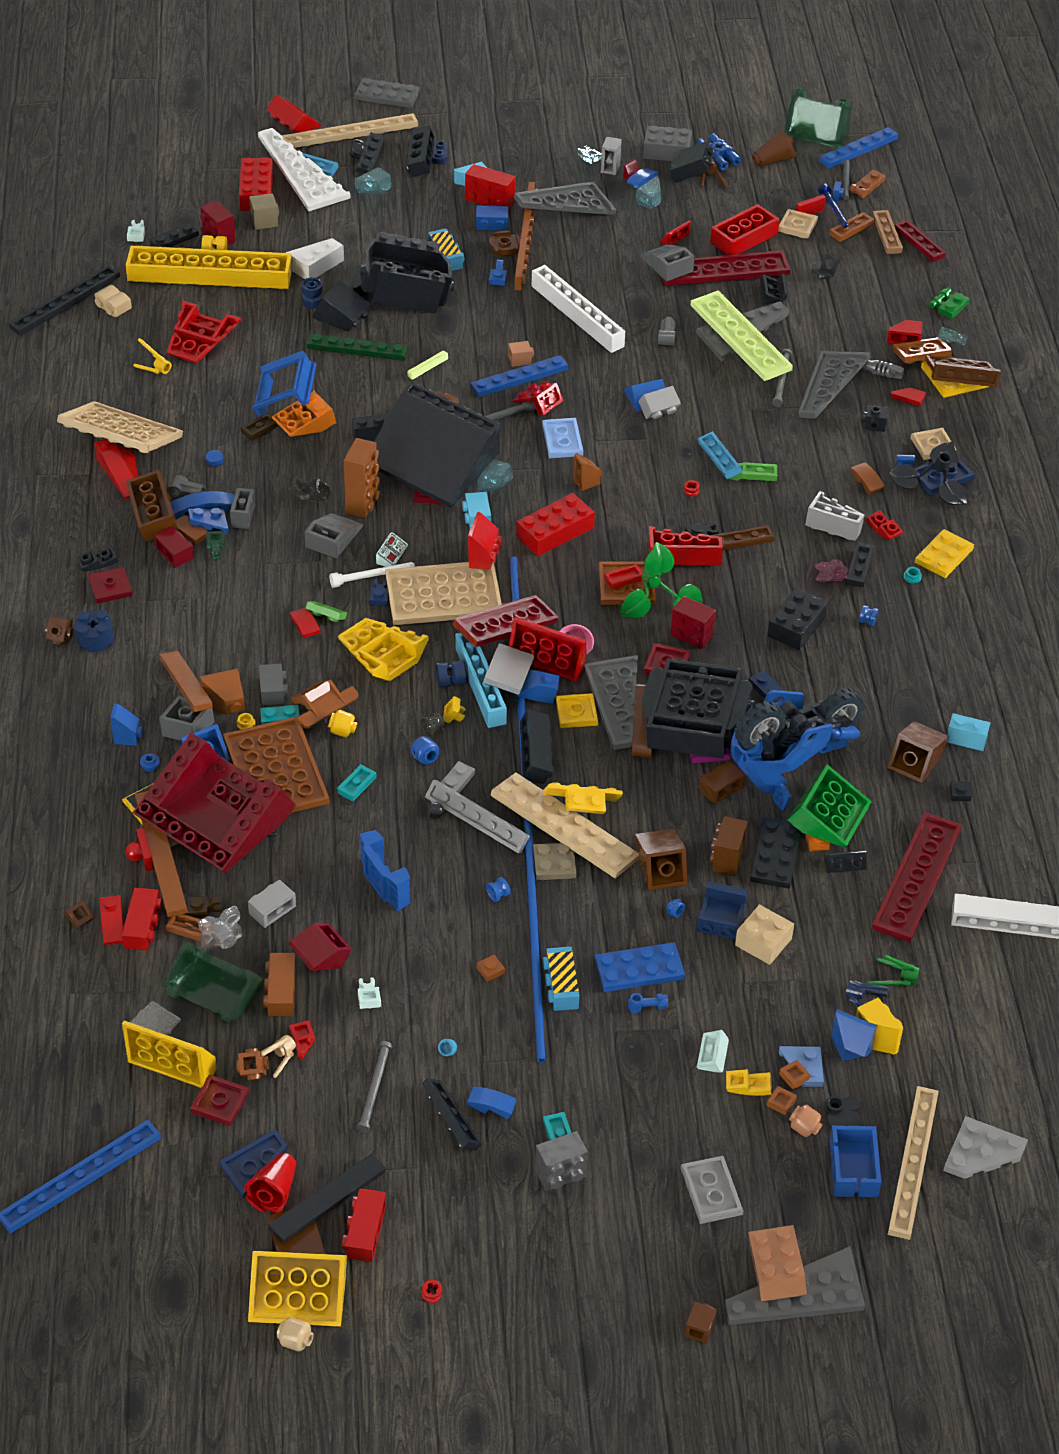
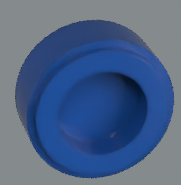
M212 450L206 454V462L210 466H219L224 461L223 453L218 450Z

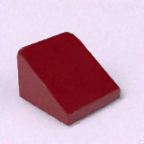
M635 159L624 165L623 178L626 180L639 171Z

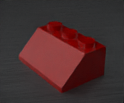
M277 94L267 108L271 112V117L276 120L280 119V123L286 127L290 126L289 130L293 133L312 131L321 126L318 121Z
M477 512L468 534L469 568L491 569L492 564L496 562V555L499 554V547L502 546V536H499V529L481 512Z

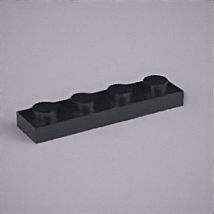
M426 1078L422 1083L426 1090V1095L434 1102L437 1112L443 1116L447 1128L457 1138L458 1145L463 1149L477 1150L482 1145L443 1083L440 1080Z

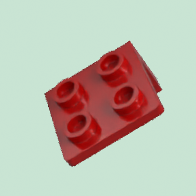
M544 382L540 385L536 383L529 385L526 391L517 394L513 402L533 401L538 415L543 416L564 400L556 382Z

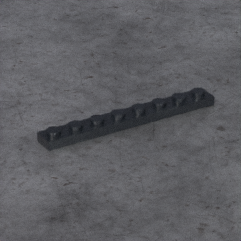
M110 265L104 267L10 322L9 329L21 336L118 279L120 272Z

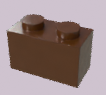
M729 760L724 764H720L711 772L702 775L699 791L715 805L744 787L745 773Z

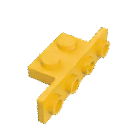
M550 783L543 790V795L565 797L566 811L604 814L606 812L605 800L617 801L623 795V791L616 790L615 788L598 789L596 786L579 787L577 784L565 786L560 783Z

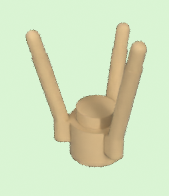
M284 1035L273 1045L261 1051V1056L273 1050L279 1057L285 1056L273 1074V1078L279 1075L288 1060L294 1056L292 1051L296 1048V1044L288 1035Z

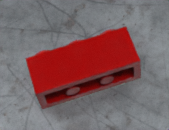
M134 887L122 932L123 948L148 951L150 942L153 943L155 936L153 929L154 926L157 927L159 921L158 910L161 911L163 906V899L159 896V890Z
M359 1188L358 1196L353 1197L352 1210L354 1212L353 1216L349 1215L347 1229H349L348 1235H344L342 1241V1248L345 1249L347 1258L373 1262L386 1209V1192Z

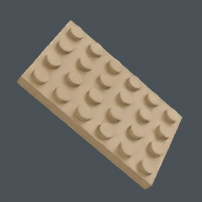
M95 401L60 414L57 418V422L62 423L65 427H74L80 432H89L95 437H104L113 443L119 442L127 448L139 449L142 453H149V451L158 449V447L174 442L181 438L183 434L182 430Z
M469 562L385 569L393 625L454 620L458 617L502 605L494 563L491 569L469 568Z

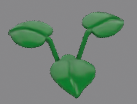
M655 542L645 559V571L642 573V580L645 582L643 585L645 593L641 589L632 591L625 598L619 614L629 618L645 616L651 607V602L647 598L649 596L648 587L657 588L661 586L676 597L673 601V607L683 596L701 604L703 600L700 590L692 584L681 587L678 594H676L661 582L659 576H661V573L671 571L674 565V557L664 545Z

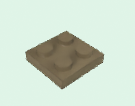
M563 843L533 844L536 880L576 878L574 851Z

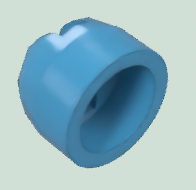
M443 1039L438 1045V1050L443 1056H451L457 1051V1044L452 1039Z

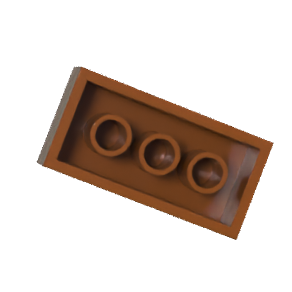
M356 438L344 459L346 514L366 518L369 512H372L375 500L379 499V477H377L379 451L376 450V442Z

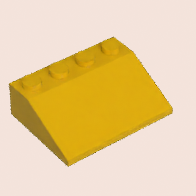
M123 1021L122 1027L129 1063L202 1088L208 1076H213L216 1072V1058L204 1048Z
M253 1251L248 1322L281 1323L283 1320L286 1321L288 1318L294 1317L306 1321L310 1325L341 1326L347 1255Z

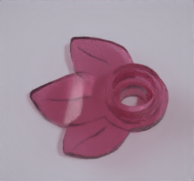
M832 559L830 562H820L815 565V569L820 572L815 578L817 582L842 581L848 574L847 567L843 566V562L838 559Z

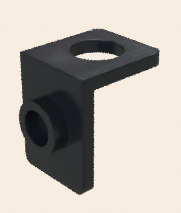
M826 254L820 269H812L811 272L816 273L822 279L834 277L840 260ZM828 260L834 262L832 269H828L826 266Z

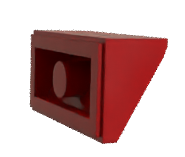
M687 221L668 232L661 239L660 243L663 245H673L690 235L691 221Z

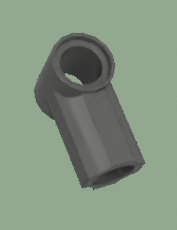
M666 317L661 320L658 345L674 346L676 324L672 317Z
M176 475L167 490L170 496L180 498L182 495L186 496L205 492L206 487L202 484L189 482L182 475Z

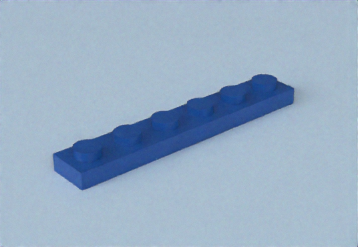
M887 127L819 156V162L830 169L844 163L846 159H853L897 140L898 133Z
M561 355L471 382V389L477 397H482L568 370V364Z

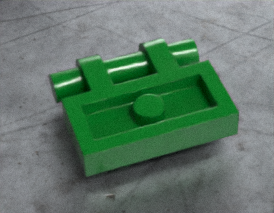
M947 287L942 289L939 295L931 300L929 306L932 309L935 307L939 308L938 313L953 319L969 304L970 298L957 292L951 295L952 290Z

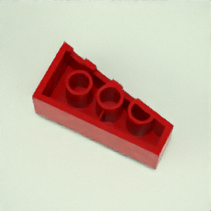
M649 526V553L655 542H658L671 552L674 557V566L722 565V537L704 534L692 536L689 532L684 531L681 534L671 533V529L658 531L655 530V527Z

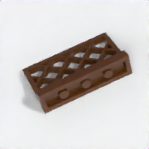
M933 355L925 356V361L932 370V380L997 387L1001 371L994 369L989 362Z

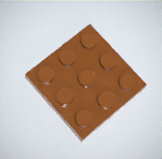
M599 562L601 605H622L625 598L637 589H641L645 593L644 581L611 590L604 580L605 573L635 564L638 565L643 573L645 571V562ZM648 587L649 596L647 598L650 600L651 605H656L655 588Z

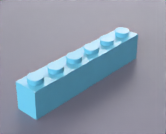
M461 633L455 634L456 652L459 659L464 662L467 679L487 727L505 725L507 708L498 687L483 683L489 666L481 647H474Z

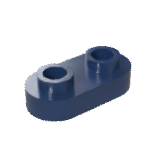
M437 141L434 143L432 162L444 164L447 161L448 144L444 141Z

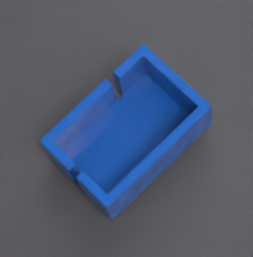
M832 1125L829 1142L832 1157L834 1197H854L855 1193H858V1197H878L881 1187V1173L876 1126Z

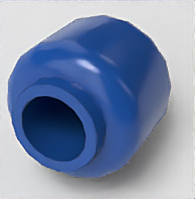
M423 736L413 742L411 754L421 764L428 765L438 758L439 747L429 737Z

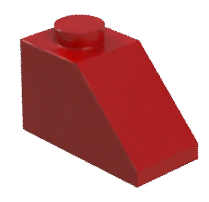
M905 320L889 328L887 344L921 340L922 322Z
M120 895L101 897L100 913L104 945L123 943L122 932L124 924Z

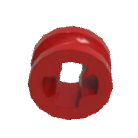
M694 480L685 482L684 493L688 496H697L700 493V484Z
M436 1280L426 1281L422 1285V1299L427 1303L439 1301L442 1297V1285ZM433 1288L432 1291L436 1289V1294L431 1295V1292L428 1294V1289Z

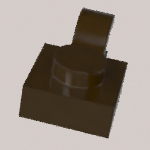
M207 896L187 897V915L194 918L208 917V912L223 911L221 896H213L210 900H208Z

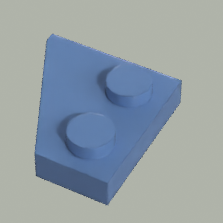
M779 1046V1055L783 1056L788 1064L798 1060L810 1074L809 1080L802 1083L801 1087H823L824 1079L820 1047Z

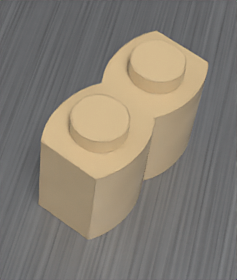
M109 285L95 293L96 305L106 310L109 315L117 317L132 308L130 298L113 285Z

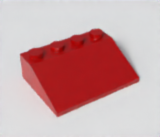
M517 617L513 620L509 647L534 655L531 664L532 668L558 675L574 682L578 681L584 669L587 655L586 640Z

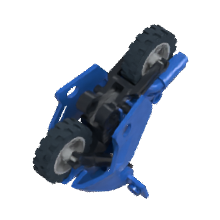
M842 688L841 691L837 690L834 694L827 696L826 700L807 704L804 709V694L802 692L771 690L767 693L762 704L758 703L754 708L751 707L747 710L746 714L741 716V720L737 722V728H735V733L731 740V748H729L732 759L759 791L773 796L775 804L782 812L786 810L792 797L785 787L787 781L781 776L782 773L797 769L818 752L823 754L843 748L848 745L849 740H855L860 736L859 730L851 725L855 724L857 719L861 717V711L864 710V702L851 688H848V690L846 688ZM782 696L780 701L776 703L773 702V700L776 697Z

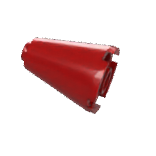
M280 1153L248 1180L244 1191L246 1190L247 1201L254 1208L264 1213L267 1210L273 1211L272 1214L283 1210L288 1200L297 1165L295 1159L290 1154Z

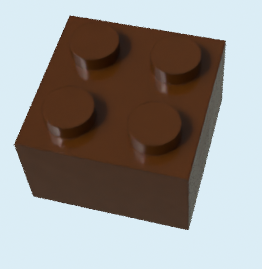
M724 816L722 824L718 823L716 835L718 836L713 838L711 849L714 850L710 856V862L713 863L712 871L736 876L744 850L747 821Z

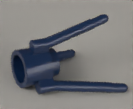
M850 980L845 995L850 997L849 1002L860 1007L864 1004L858 999H863L866 992L888 996V993L883 991H889V987Z

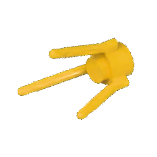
M139 338L138 341L156 358L153 364L155 369L138 364H133V366L154 372L157 375L160 372L167 374L171 369V363Z

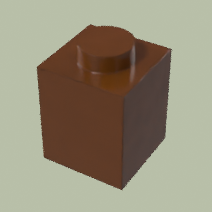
M694 1302L686 1323L685 1337L707 1344L715 1323L717 1309L706 1303Z

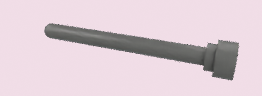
M527 401L484 417L493 421L521 411L532 412L536 410L533 401Z

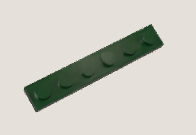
M310 333L307 349L405 361L408 345Z

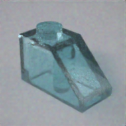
M379 167L355 179L356 193L381 194L391 188V175Z
M656 176L637 189L636 203L650 210L660 204L661 186L659 177Z
M494 459L478 478L477 492H489L504 488L507 482H510L512 479L511 464Z

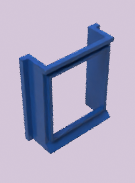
M304 351L260 366L261 378L255 404L252 406L258 417L266 414L268 404L293 395L296 396L302 406L309 403L316 363H312ZM298 362L293 388L270 397L273 379L269 373Z

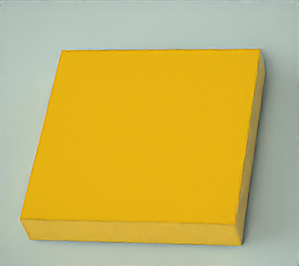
M593 693L556 696L555 701L560 728L598 726Z

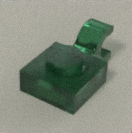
M224 531L206 532L207 549H212L213 560L220 559V548H225Z

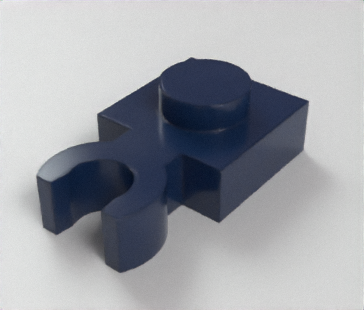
M375 579L374 587L370 589L369 605L388 606L387 580L385 579L383 584H379L377 579Z

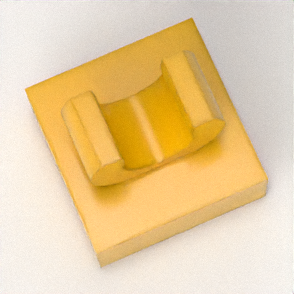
M454 696L445 705L443 721L450 724L453 719L461 722L465 718L462 715L465 708L460 706L459 698Z

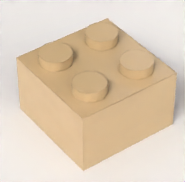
M759 904L737 930L735 946L770 965L791 941L794 923Z

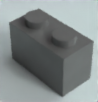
M236 489L230 510L232 528L249 529L256 506L254 489Z
M282 663L259 665L262 705L285 704L284 696H288L287 684L283 685V682H287L286 671H282Z

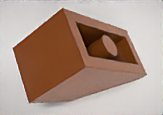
M578 453L574 454L573 481L581 491L600 485V477L602 476L600 468Z

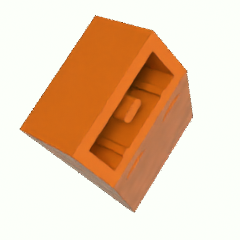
M315 391L310 393L308 404L302 406L298 400L272 416V419L290 437L323 432L336 423L333 409Z

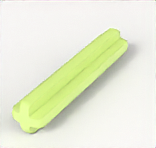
M445 351L439 352L408 370L407 376L410 379H415L446 361L448 353Z

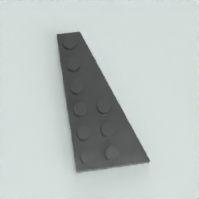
M594 182L524 191L514 195V199L521 208L615 215L617 211Z
M780 301L748 311L742 315L759 332L767 331L770 325L777 324L789 316V309ZM710 325L697 328L696 334L720 361H723L728 354L732 355L735 353L731 346Z
M821 351L798 412L799 418H816L871 358L870 353Z
M638 655L584 664L585 675L613 750L632 747Z
M851 1246L803 1266L807 1295L761 1302L757 1286L726 1299L724 1306L728 1325L864 1311L865 1303Z

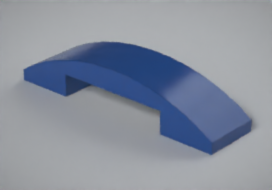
M208 491L178 498L171 502L175 519L184 516L188 509L219 507V509H224V511L231 510L234 494Z

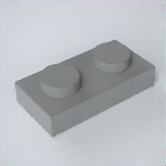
M458 761L441 783L460 793L475 775V769Z

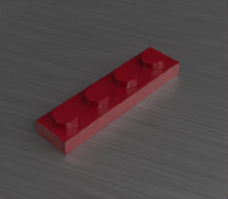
M904 220L895 224L896 232L932 262L946 257V252L910 221Z

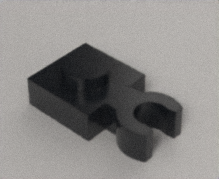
M703 523L686 526L685 532H689L692 536H697L698 534H719L715 523L708 524L705 527Z

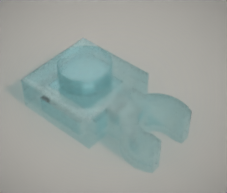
M584 146V149L578 148V155L590 164L602 159V153L595 149L589 150L587 146Z
M941 327L938 335L945 342L956 341L965 345L968 337Z

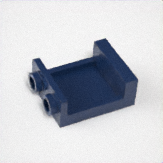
M708 881L703 906L697 919L696 931L736 939L737 930L740 927L746 905L748 890Z

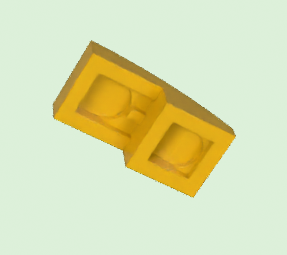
M748 1069L726 1071L727 1092L755 1096L772 1095L771 1073L749 1074Z

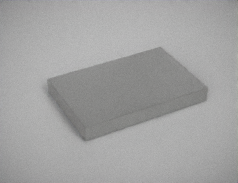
M499 643L483 683L519 695L533 662L534 655Z
M724 1156L681 1164V1171L700 1224L743 1215V1208Z

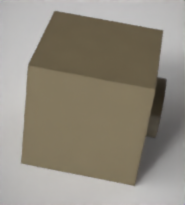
M273 193L250 196V212L255 230L278 227L279 208Z

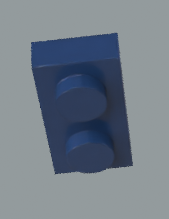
M765 671L749 678L752 687L764 699L771 690L784 691ZM782 696L776 697L773 700V702L776 703L780 701Z

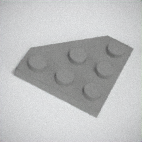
M965 1116L943 1171L965 1179L972 1177L974 1173L980 1171L987 1172L1000 1168L1001 1165L1009 1162L1012 1164L1019 1162L1028 1139Z

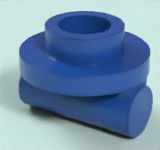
M897 455V466L907 464L913 467L915 455Z

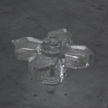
M236 906L225 909L218 919L208 916L198 921L199 929L204 934L200 938L204 951L213 949L217 945L223 949L231 948L235 945L236 939L242 937V929L236 923L240 919V912Z

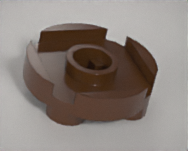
M498 231L494 233L492 238L490 236L489 248L494 252L495 256L516 255L519 253L521 239L517 234L516 236L512 235L511 231Z

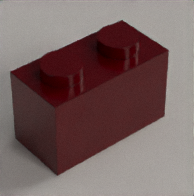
M173 526L154 535L156 549L175 568L193 559L194 548L192 543L187 541L182 533Z

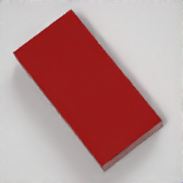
M820 195L799 202L796 205V211L811 215L824 211L826 197Z
M635 564L605 573L604 580L610 589L613 590L643 581L642 571Z

